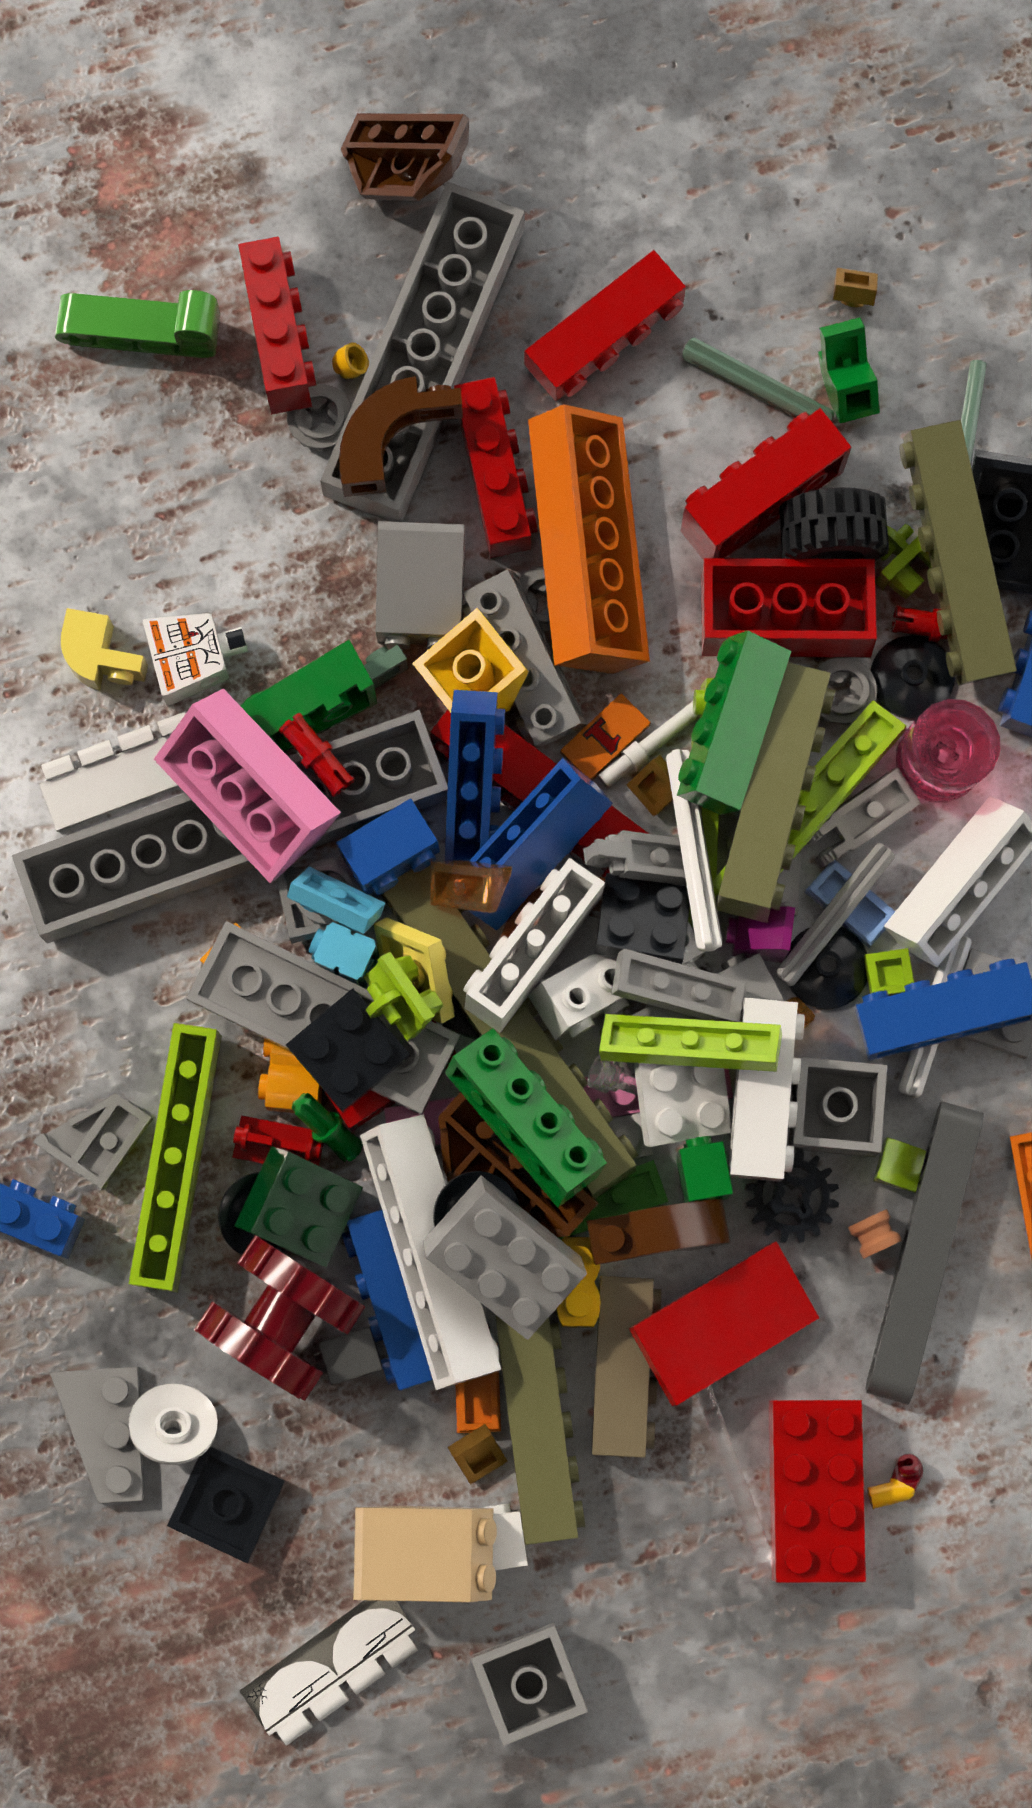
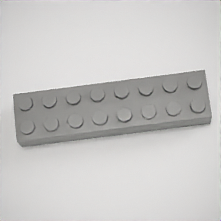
M446 182L320 480L323 496L390 522H403L445 420L410 425L399 431L391 439L383 460L385 493L344 497L339 464L343 433L351 416L362 402L378 389L394 381L416 376L418 393L426 392L427 388L435 385H449L451 389H454V385L461 383L525 230L524 210Z

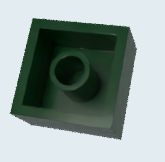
M271 1146L235 1227L256 1235L308 1261L327 1267L363 1187L289 1151Z

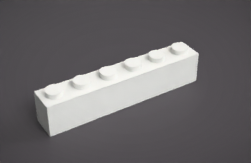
M424 1114L381 1124L361 1134V1141L436 1390L501 1370L498 1345L491 1337L486 1321V1306L425 1257L423 1240L434 1229L433 1209L435 1201L448 1181L445 1172L440 1168L434 1149V1134L431 1128L427 1126Z

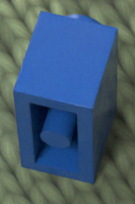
M411 798L336 842L341 857L363 892L368 895L374 891L376 894H382L390 890L399 882V876L411 869L414 872H419L427 868L436 860L435 855L440 853L438 840Z

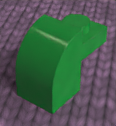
M861 318L819 328L822 351L818 352L821 374L830 404L839 423L879 414L878 380L867 360L865 326Z

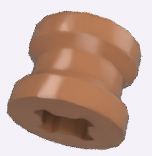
M887 1209L848 1227L851 1235L857 1237L861 1244L859 1252L863 1259L902 1241L900 1234L893 1231L889 1224L891 1216Z

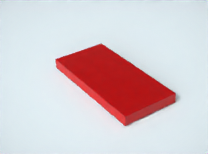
M775 1241L628 1329L671 1406H677L819 1319V1316L780 1246Z

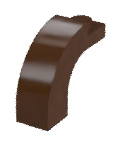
M416 376L385 385L366 398L351 416L342 436L339 464L344 497L385 493L383 460L391 439L405 427L416 423L463 418L461 389H451L449 385H435L427 388L426 392L418 393Z
M721 1199L666 1205L587 1221L595 1265L668 1252L693 1251L731 1244L724 1203Z

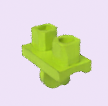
M904 524L898 531L887 526L889 551L888 554L880 559L885 561L892 553L897 557L879 573L880 576L875 580V583L882 590L889 585L895 592L907 599L924 582L909 565L919 557L929 568H932L929 553L922 551L918 536L910 544L906 542L914 533V530L908 524Z
M388 952L380 956L376 966L363 977L369 985L366 990L374 1000L366 1008V1012L371 1019L384 1014L390 1025L395 1024L406 1041H409L418 1036L443 1007V1003L435 991L428 989L420 994L418 993L412 982L419 976V972L411 956L407 955L395 959L392 953Z

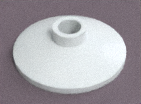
M164 1384L148 1390L135 1402L129 1416V1434L138 1451L150 1460L168 1465L183 1464L197 1459L210 1448L217 1433V1414L211 1401L199 1390L183 1384ZM169 1428H177L180 1430V1433L168 1434L165 1431Z

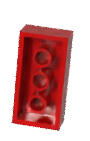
M821 408L811 415H808L807 412L801 413L787 425L788 431L776 440L773 436L765 439L753 450L755 456L744 464H741L739 461L732 463L719 475L721 479L709 489L704 485L687 497L685 500L687 505L684 507L680 531L703 561L704 558H728L780 520L779 507L785 501L802 493L822 489L844 472L852 447Z
M704 558L701 575L702 656H717L721 645L728 637L750 631L790 650V657L871 658L877 640L875 559Z
M770 1400L769 1454L772 1580L776 1583L866 1582L862 1400Z

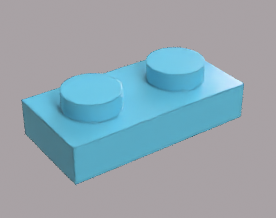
M308 867L291 882L287 898L300 903L304 909L325 915L339 922L341 926L362 934L381 917L385 902L312 867Z

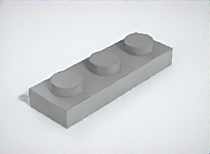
M623 949L617 956L611 994L704 1020L740 1022L746 982Z

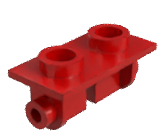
M241 1115L239 1127L236 1126L233 1143L235 1146L232 1158L264 1164L270 1148L273 1146L289 1151L319 1166L324 1143H318L312 1137L311 1129Z

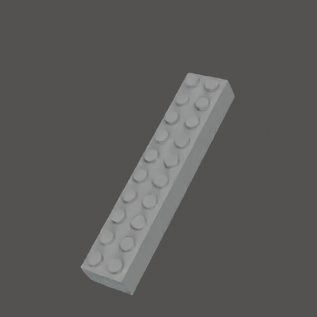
M420 710L329 742L333 747L331 750L333 755L355 779L347 789H341V793L335 797L331 795L329 789L311 768L306 769L302 765L301 760L303 758L299 753L288 756L341 812L322 838L310 849L348 836L410 798L418 810L447 800L448 786ZM186 793L12 855L38 934L47 944L256 869Z

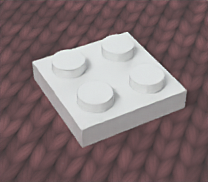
M634 1063L645 1146L653 1147L702 1136L731 1133L732 1127L723 1068Z

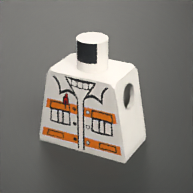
M210 613L142 620L161 694L167 706L226 681L229 678L224 658L248 652L242 627L217 633L214 619Z

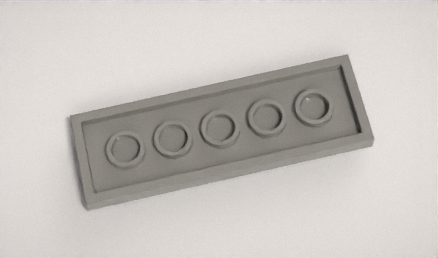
M225 921L186 997L189 1002L287 1050L289 1049L286 1044L352 988L355 989L368 1006L374 1001L365 988ZM384 1014L378 1016L379 1019L409 1052L410 1057L371 1091L423 1115L461 1035L430 1021L417 1037L406 1041L395 1024L390 1025Z

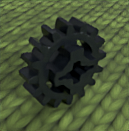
M798 1149L794 1155L793 1167L804 1170L810 1175L802 1179L792 1177L788 1172H784V1179L782 1181H770L774 1187L772 1200L765 1205L763 1202V1188L766 1180H757L756 1184L749 1183L745 1185L744 1190L754 1194V1199L745 1202L744 1206L748 1209L756 1208L758 1214L753 1217L751 1223L754 1225L763 1221L767 1225L763 1233L765 1237H768L774 1231L780 1232L779 1241L784 1244L788 1240L789 1234H794L799 1244L805 1240V1231L808 1230L810 1234L817 1237L821 1234L820 1228L817 1225L819 1222L827 1225L833 1222V1219L826 1211L827 1209L839 1207V1202L830 1199V1193L838 1190L839 1185L827 1183L826 1178L832 1173V1169L826 1168L820 1171L817 1168L820 1160L819 1156L816 1155L807 1162L804 1160L803 1149ZM787 1185L790 1190L798 1188L801 1191L802 1195L797 1199L799 1207H796L792 1202L787 1205L782 1202L781 1198L786 1193L783 1186ZM819 1188L820 1204L817 1212L814 1214L810 1206L812 1192ZM778 1214L790 1215L800 1225L782 1224L776 1221L774 1217Z

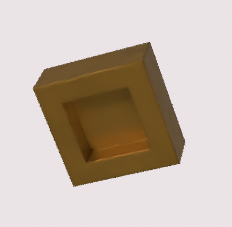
M837 268L833 300L841 301L842 304L855 308L863 307L864 305L874 306L878 274Z
M661 755L649 762L626 784L653 817L662 812L673 801L667 762Z
M486 1424L448 1446L449 1451L470 1485L508 1462Z

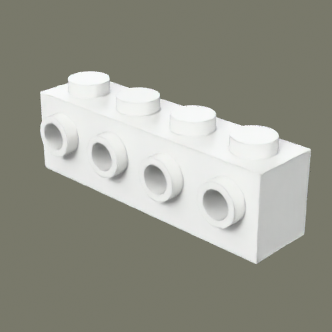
M989 796L884 925L886 930L903 949L908 948L909 953L938 967L1032 851V820L1025 811Z
M571 858L566 861L560 871L554 868L540 888L543 893L535 904L528 902L515 920V924L518 925L509 938L503 935L496 943L489 955L492 960L484 971L476 970L463 989L466 992L465 1009L501 1033L602 898L605 882Z
M688 922L682 965L698 968L695 961L706 951L698 950L694 930ZM592 954L544 980L529 994L528 997L555 1040L568 1033L574 1039L594 1027L593 1019L602 1014L616 1015L630 1006L627 1002L629 999L611 994L617 958Z
M744 998L740 1022L781 1025L782 1040L777 1072L736 1069L728 1165L730 1177L780 1182L784 1179V1172H792L794 1146L787 1145L788 1128L796 1127L798 1103L790 1101L791 1084H799L801 1073V1058L794 1057L795 1040L802 1041L805 1022V1015L797 1014L798 1002Z

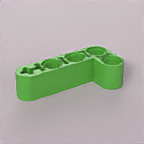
M198 290L180 292L178 303L67 293L60 296L55 339L64 344L81 347L210 358L216 354L221 313L215 296Z

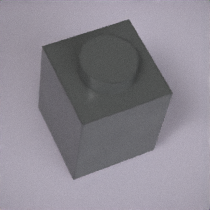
M370 1327L350 1332L348 1335L343 1334L318 1342L321 1352L314 1354L317 1369L323 1372L320 1377L321 1380L329 1377L330 1383L333 1386L383 1370L379 1351Z

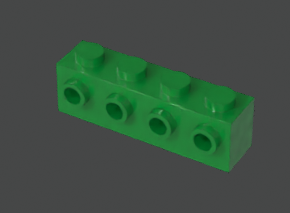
M750 631L730 636L723 642L717 655V661L720 663L716 676L709 683L705 691L704 700L707 703L702 718L697 721L692 731L691 740L694 743L689 758L684 761L678 774V780L681 783L677 796L719 815L741 810L791 655L790 650Z
M492 1028L452 1057L445 1072L447 1077L557 1208L598 1178L607 1164L603 1158L601 1148L593 1139L586 1138L575 1125L571 1112L564 1105L557 1104L550 1096L540 1075L533 1070L529 1071L518 1058L515 1046L509 1039L500 1037L495 1029Z

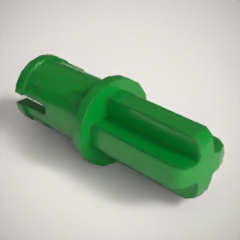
M308 1093L301 1094L297 1100L293 1101L292 1110L312 1130V1137L318 1143H325L343 1162H346V1160L352 1161L360 1154L363 1147L362 1141L345 1127L339 1114L327 1111Z

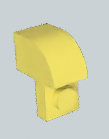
M67 608L61 632V650L72 672L83 684L100 691L103 675H108L107 679L109 681L122 685H132L133 680L145 682L148 664L144 656L109 650L114 625L108 615Z

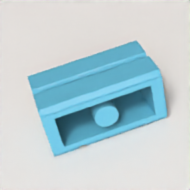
M332 922L330 925H327L325 931L320 928L317 930L309 948V953L312 954V959L315 960L316 965L367 989L368 984L363 977L376 966L379 959V952L374 939L357 932L352 935L350 929Z

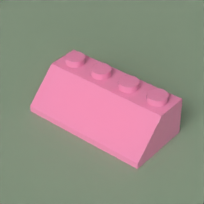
M224 688L192 704L154 758L157 764L269 883L275 881L316 844L341 813Z

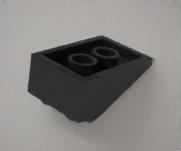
M975 449L972 473L998 588L1032 594V458Z

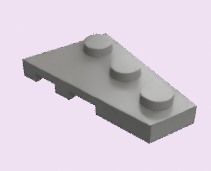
M139 1367L49 1372L98 1503L145 1500L143 1454L135 1447L129 1434L130 1412L135 1402L140 1398Z

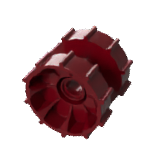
M255 1235L237 1264L268 1285L245 1320L212 1301L194 1330L271 1383L296 1398L306 1401L323 1372L293 1352L316 1316L348 1335L365 1309V1306Z

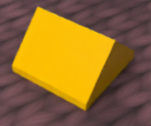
M478 608L412 663L450 713L454 690L498 692L497 708L505 709V712L510 711L529 672Z

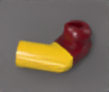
M913 1454L902 1455L897 1461L889 1482L867 1487L872 1509L908 1501L914 1496L924 1472L921 1461L917 1456Z

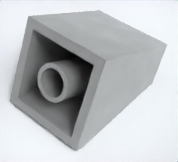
M378 521L375 631L377 643H385V646L389 649L396 645L401 650L409 649L410 644L427 645V649H430L463 620L462 605L464 601L466 557L464 525Z

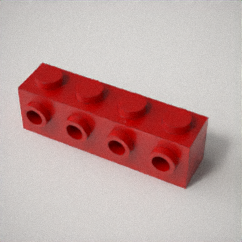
M279 236L240 243L238 247L271 415L312 407L309 387L317 386L312 361L304 362L302 350L310 348L305 324L296 325L295 313H301L302 307L298 287L289 288L287 278L295 276L291 251L282 252Z
M653 250L524 350V365L555 401H558L565 394L571 397L586 385V378L597 369L603 372L611 367L620 356L618 353L626 346L631 344L635 347L643 342L650 335L651 327L658 321L663 319L666 322L675 317L684 306L686 286L658 253Z
M495 377L454 385V388L461 389L463 418H459L490 559L531 550V534L537 533L538 529L533 508L525 509L522 494L529 493L524 468L516 469L513 458L514 454L520 452L515 429L507 430L504 415L511 414L506 389L498 390Z

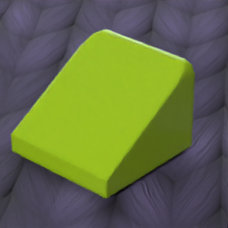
M886 1137L883 1141L873 1181L916 1193L926 1150Z

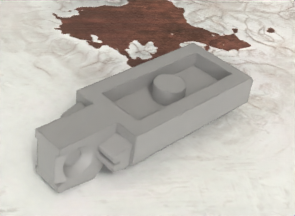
M622 830L617 835H608V837H605V840L595 839L594 843L583 848L585 865L597 868L609 867L611 875H619L621 878L687 886L679 838Z

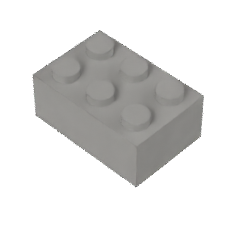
M482 1175L423 1240L427 1260L527 1340L587 1275L580 1255Z

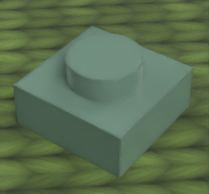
M398 645L390 650L386 646L379 648L366 658L367 664L364 665L374 683L375 689L408 669L407 658Z

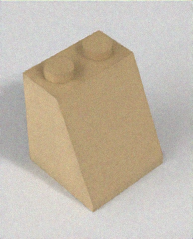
M429 1506L355 1507L353 1600L478 1602L492 1600V1590L496 1584V1571L493 1566V1544L497 1536V1527L493 1520L494 1508Z

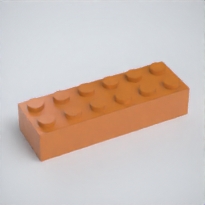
M563 404L528 419L554 666L614 674L650 662L623 417Z

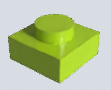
M908 948L866 954L864 956L870 993L886 990L888 996L904 993V986L914 983Z

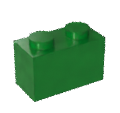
M712 1136L685 1140L684 1148L679 1149L675 1156L684 1203L712 1199L728 1200L733 1191L723 1141L713 1143Z

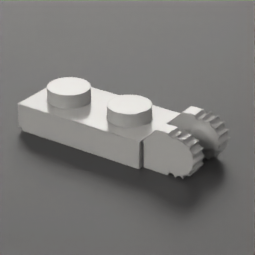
M893 768L841 804L806 845L817 842L832 829L835 830L841 839L838 843L821 851L815 858V861L821 868L845 852L854 851L920 805L921 802L900 770Z

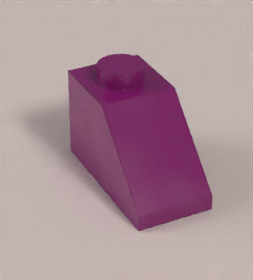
M780 906L779 911L771 909L767 923L737 916V919L729 917L725 943L733 944L731 956L744 953L746 958H750L760 953L764 961L782 963L790 951L796 907Z

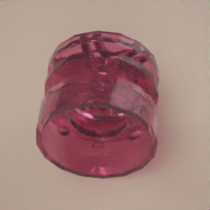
M947 699L932 704L901 736L896 748V767L900 770L916 796L929 802L948 803L964 797L994 769L1000 755V736L994 721L981 707L966 700ZM941 749L947 753L944 763L938 760Z

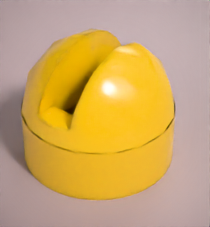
M353 342L339 348L332 359L333 370L337 374H341V377L344 379H353L366 373L369 367V360L365 350L359 344Z

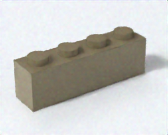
M615 1276L600 1277L599 1294L601 1305L597 1326L592 1455L645 1458L646 1449H654L655 1422H647L648 1404H656L657 1379L656 1377H649L650 1366L628 1329L661 1309L662 1290L653 1288L654 1279Z

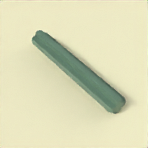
M695 337L687 342L683 350L682 358L685 361L793 418H796L803 412L811 415L819 408L824 411L831 421L834 418V411Z

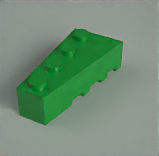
M347 640L268 689L251 695L240 706L285 753L294 747L280 733L279 728L287 720L293 721L292 717L295 714L301 713L305 721L319 735L378 704L374 683L351 641Z

